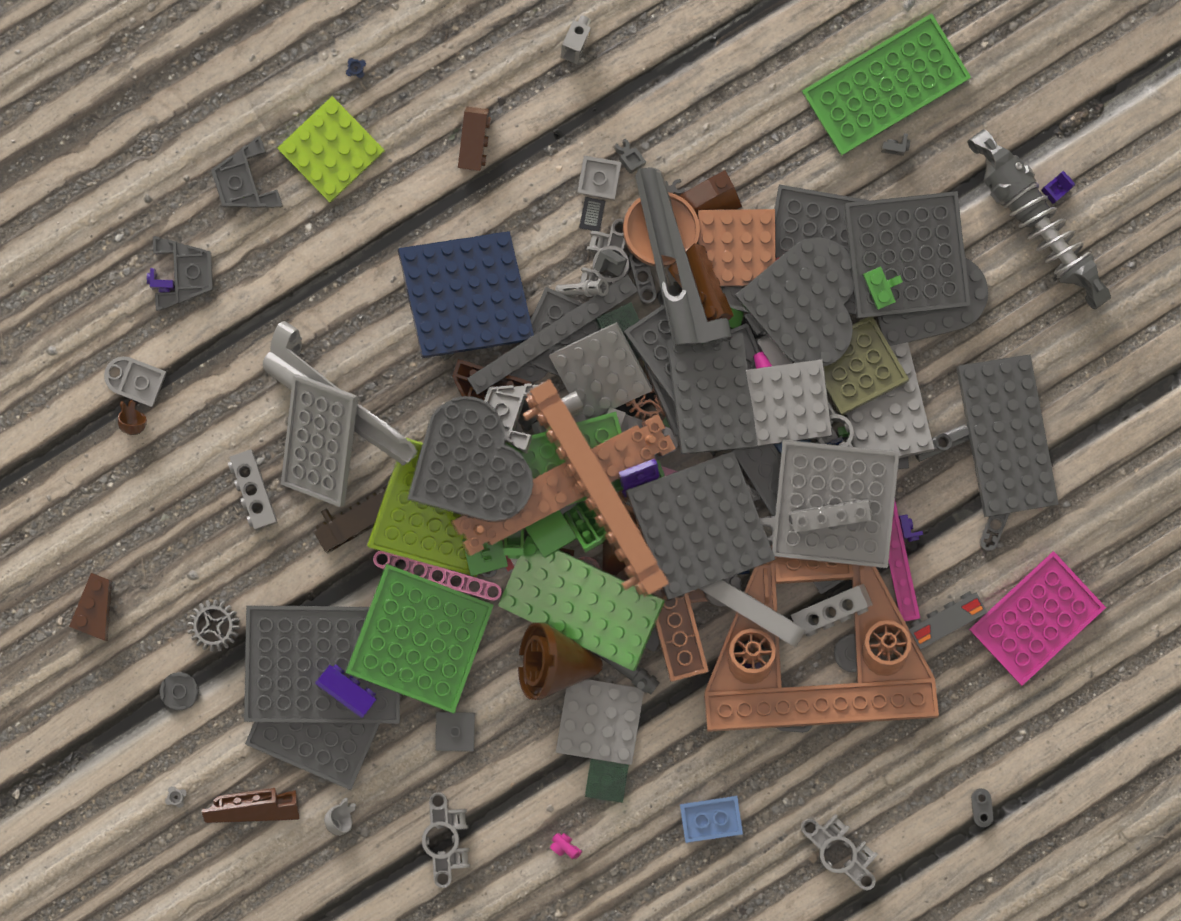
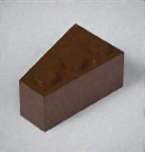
M94 573L90 574L69 627L108 641L112 591L111 580Z

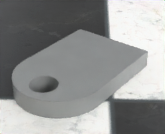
M122 356L109 362L105 369L104 379L108 388L114 393L153 408L167 372L133 358ZM114 367L120 369V375L116 378L110 376V370Z

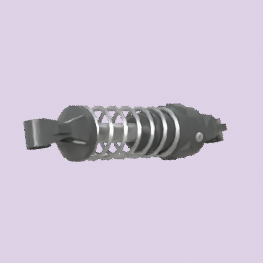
M984 129L967 141L970 149L975 154L984 155L986 159L984 182L991 190L990 195L996 203H1001L1004 208L1011 210L1010 216H1015L1018 221H1021L1019 228L1036 227L1028 235V239H1033L1041 234L1045 240L1039 244L1036 251H1041L1049 246L1053 250L1046 258L1045 263H1050L1057 258L1061 260L1062 263L1054 271L1060 283L1075 284L1085 288L1086 302L1094 310L1110 300L1111 294L1108 288L1098 277L1093 254L1087 252L1078 258L1076 254L1083 248L1084 243L1079 242L1070 247L1067 244L1074 236L1075 231H1068L1062 235L1058 232L1065 225L1066 219H1060L1051 223L1050 219L1056 213L1057 208H1050L1047 205L1048 196H1043L1038 190L1039 184H1037L1038 182L1034 178L1035 173L1029 165H1024L1018 155H1013L1009 150L998 146L992 135Z

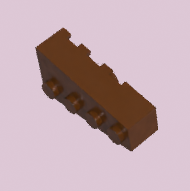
M694 243L686 250V254L707 321L710 322L727 318L729 321L734 314L725 294L721 290L720 281L713 271L711 260L707 257L706 248ZM675 261L668 270L682 288Z

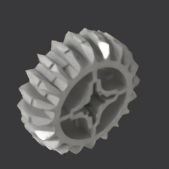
M207 600V607L200 603V611L196 608L193 609L197 615L189 616V618L194 619V623L188 622V626H193L194 629L188 630V633H195L191 640L194 641L198 638L197 646L204 643L203 650H206L208 645H210L211 652H214L215 646H217L218 651H221V644L228 648V640L231 643L235 642L231 636L238 637L239 634L233 631L234 629H240V626L234 625V622H238L240 619H233L232 616L237 614L236 611L229 613L232 608L231 605L224 608V601L218 606V600H214L211 606L210 600ZM220 610L225 616L214 619L209 611ZM204 614L206 626L199 631V621ZM210 620H214L215 623L216 621L219 622L216 626L217 631L209 629L211 626ZM229 620V630L224 637L221 627ZM213 632L219 641L210 642L202 636Z

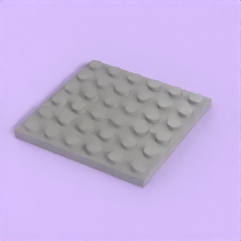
M783 440L772 546L774 556L888 568L899 452ZM865 499L870 500L872 520L794 532L792 511Z

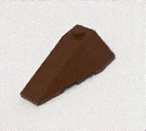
M726 170L679 195L692 206L697 217L698 210H737L742 207L735 187Z

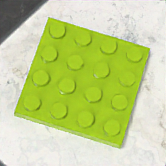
M333 96L277 148L329 203L339 196L385 152L378 142Z

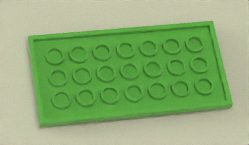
M931 13L802 90V94L839 154L843 156L970 80L971 76Z
M527 536L524 543L523 556L517 559L498 606L532 623H547L577 642L580 646L635 671L665 599L654 594L646 597L643 594L639 595L634 586L624 590L622 587V583L625 582L624 580L561 550H557L543 558L532 538Z

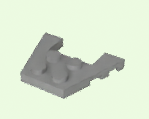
M531 383L517 387L513 385L489 387L484 401L494 407L503 421L505 441L522 452L527 453L532 436L514 430L528 392L540 384L532 385Z

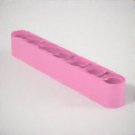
M378 551L373 557L374 564L381 569H384L386 565H380L377 562L378 556L385 554L388 558L386 564L396 567L398 560H404L406 562L404 571L415 574L414 569L416 566L422 565L425 572L420 577L469 595L490 601H496L502 595L499 585L384 551ZM437 570L443 573V578L440 581H435L432 577L433 573ZM454 576H459L462 580L461 584L457 587L451 584V579ZM478 582L480 589L477 592L470 591V583ZM490 587H496L499 591L498 595L494 598L488 595Z

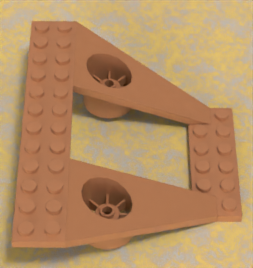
M774 556L775 560L754 567L745 593L776 612V584L852 580V588L861 584L865 585L873 605L867 607L869 611L858 615L857 612L854 613L857 683L781 688L779 637L736 612L704 692L707 732L939 717L935 677L876 567ZM884 632V635L881 638L877 633ZM874 637L879 641L878 644H869L870 638ZM896 637H898L901 643H897ZM749 640L750 642L746 646L742 643ZM738 645L744 649L743 652L733 653ZM761 645H764L767 651H761ZM896 647H903L904 654L901 655L896 650ZM877 648L879 653L875 656L871 649ZM881 654L887 656V661L879 659V656ZM895 654L899 659L890 661V655ZM761 655H769V662L763 661ZM735 657H743L744 661L739 664ZM759 662L763 667L755 669L754 664ZM745 663L752 664V669H747L743 666Z

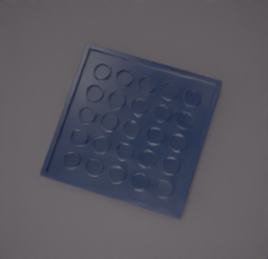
M510 231L398 248L422 358L521 343L534 335Z

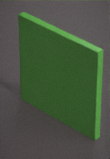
M560 510L525 527L543 558L577 539Z
M502 540L492 545H488L487 542L482 544L484 549L471 556H468L465 551L470 576L508 566L506 556H504Z

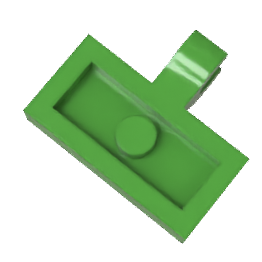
M881 267L862 274L877 310L896 302L890 288L903 282L900 275L887 280Z

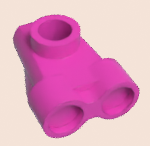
M557 833L552 838L553 843L550 848L559 856H563L566 853L571 859H577L581 855L582 851L571 843L572 839L567 834L563 833L561 835Z

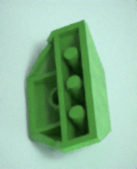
M585 501L577 503L563 514L585 553L595 549L606 540L604 527H599L595 520L597 515L594 510H589Z

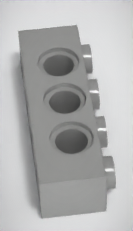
M250 449L230 456L228 466L231 473L235 472L237 480H234L237 491L241 490L243 498H240L243 508L247 509L250 515L247 516L249 526L259 530L278 523L253 450ZM248 467L251 471L250 475L244 478L241 476V470ZM254 485L257 488V492L255 495L250 496L247 494V488ZM257 503L263 506V511L259 514H255L253 511V507Z
M869 499L796 510L791 513L794 532L872 520Z
M861 584L796 612L791 617L794 623L806 630L804 634L809 637L818 633L816 630L823 627L826 630L835 626L833 622L839 619L842 623L851 619V614L855 612L860 615L869 611L867 607L872 606L873 603L865 585ZM848 599L851 600L853 603L852 609H849L846 606V601ZM830 607L836 610L835 617L830 615ZM813 614H815V615L818 616V618H819V623H818V624H816V623L813 622V620H812Z

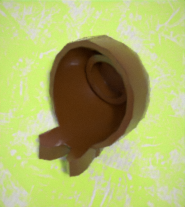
M133 400L129 401L128 406L123 401L120 402L121 412L118 415V426L127 435H138L144 431L147 425L146 416L135 410L136 403Z

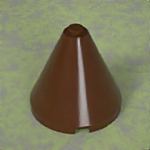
M532 623L523 635L519 649V655L523 656V667H518V676L522 692L528 699L542 700L599 674L603 668V661L597 654L580 646L577 642L547 623Z

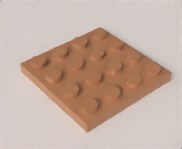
M775 209L698 210L700 225L699 245L705 246L707 257L711 260L713 271L720 281V287H745L775 262Z

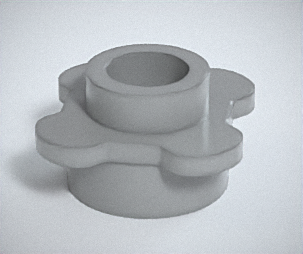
M174 786L169 787L165 803L167 805H176L178 808L183 807V800L187 795L186 790H178Z

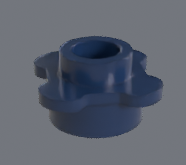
M354 58L348 59L347 76L364 77L363 70L366 62Z

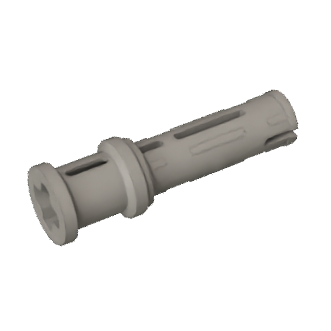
M599 279L598 281L586 280L584 283L557 285L555 291L566 296H606L609 291V284L605 279Z

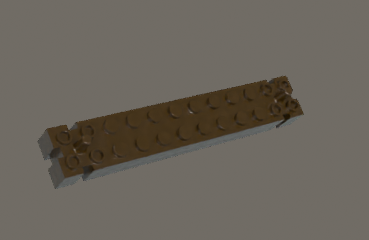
M517 421L514 431L525 433ZM388 485L383 487L384 491L377 494L374 492L367 496V501L362 504L357 502L349 507L350 511L345 514L339 512L332 517L327 508L321 511L326 521L316 526L317 530L314 531V534L327 554L374 527Z

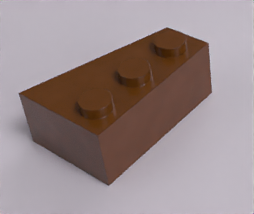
M466 107L463 117L458 168L481 171L482 166L486 165L487 155H484V147H488L489 136H486L487 128L490 129L491 117H489L490 109Z

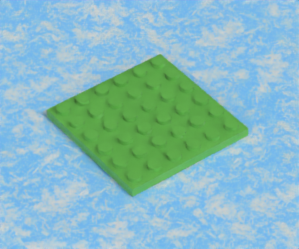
M386 564L348 664L346 674L454 714L494 605Z

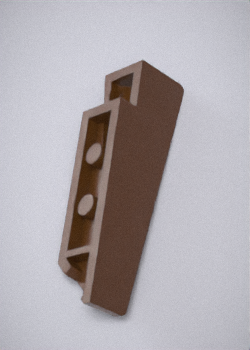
M275 788L218 796L213 800V805L209 809L202 810L205 823L300 819L296 790L277 795Z

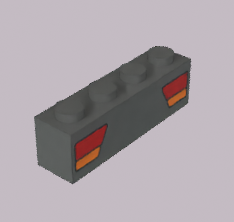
M969 591L960 596L962 600L959 602L951 601L945 604V609L938 613L935 610L927 614L928 619L923 622L918 619L911 623L909 631L919 649H923L988 613L977 592L971 594Z

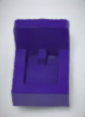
M1062 171L1044 186L1041 191L1054 204L1075 186V183Z
M150 268V273H147V284H150L151 289L158 290L159 293L175 290V282L173 280H156L157 271L155 268Z

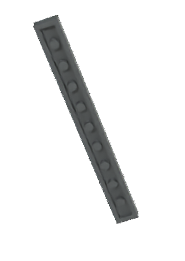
M628 275L609 286L606 296L596 295L468 377V382L478 395L638 292L637 288Z

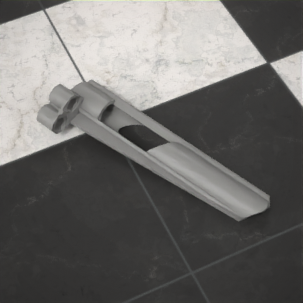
M286 321L279 323L271 341L270 352L263 360L264 371L290 390H292L293 376L297 374L337 388L298 357L302 348V337H300L299 330ZM357 403L354 432L403 466L416 455L415 446L387 423Z

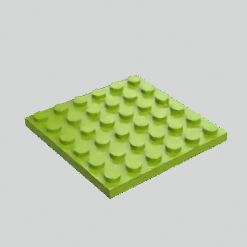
M406 438L415 446L416 455L404 466L396 461L367 546L470 575L464 547L461 543L462 539L465 538L463 534L457 535L450 522L462 515L408 500L423 443Z

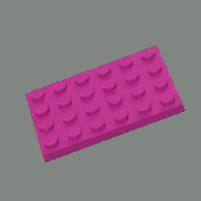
M1052 551L998 601L988 613L984 614L970 627L969 631L1020 686H1023L1106 607L1061 558Z

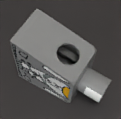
M580 16L578 22H572L562 44L560 58L578 65L590 36V18Z

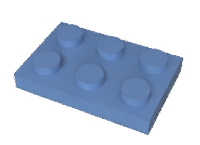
M737 796L680 804L685 843L743 834Z

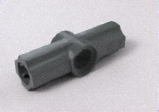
M964 424L933 437L934 451L915 455L916 459L919 462L969 441L967 426ZM939 438L946 441L945 448L939 446Z

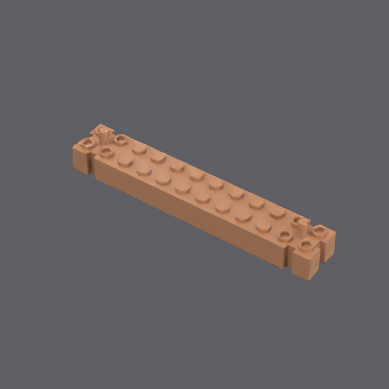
M549 379L530 390L527 394L526 402L531 410L525 412L523 417L527 421L536 416L540 426H545L547 430L546 436L550 443H555L557 447L555 451L560 460L564 459L567 464L565 468L570 477L574 476L577 481L575 484L580 494L584 493L587 498L585 500L587 507L590 511L594 510L597 515L595 517L597 524L600 528L604 527L607 541L610 545L613 543L616 551H614L619 561L623 560L626 565L624 570L630 579L622 583L624 590L634 586L639 595L643 594L646 597L669 584L566 405L559 397L552 381Z
M659 414L641 422L642 428H639L638 425L633 426L591 448L610 483L620 478L619 472L655 459V454L663 456L676 449L670 436H664L661 431L665 429V426ZM566 462L533 478L531 496L526 506L514 517L499 522H488L462 515L450 521L457 535L463 534L465 540L461 543L467 555L471 556L483 550L482 544L486 542L488 545H492L585 497L584 493L580 494L575 484L577 481L574 476L570 477L565 468L567 466Z

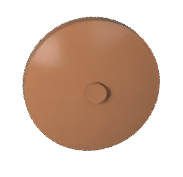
M668 192L686 251L694 243L697 244L700 234L699 220L695 210L685 199ZM638 198L626 213L623 223V236L628 249L637 259L645 264L655 266L641 200ZM661 255L664 267H669L676 261L675 258Z

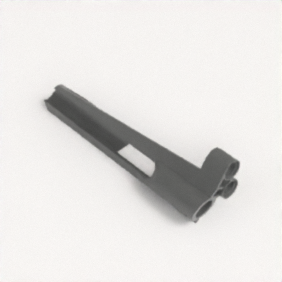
M653 167L639 168L635 178L673 345L683 346L702 343L704 349L717 347L720 345L719 342L732 339L729 321L727 318L707 321L663 174L660 170ZM661 255L676 259L682 285V292L678 296L673 297L670 295Z

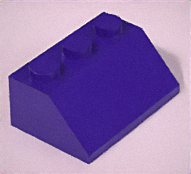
M335 664L334 667L329 665L315 684L358 716L364 718L377 700L374 697L376 693L367 687L365 690L358 686L360 682L353 676L348 678L343 675L344 670Z

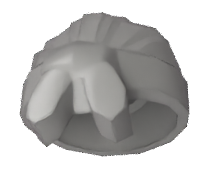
M344 798L339 805L328 810L324 817L326 828L333 835L341 836L352 828L350 813L355 810L356 804L347 805L348 798Z

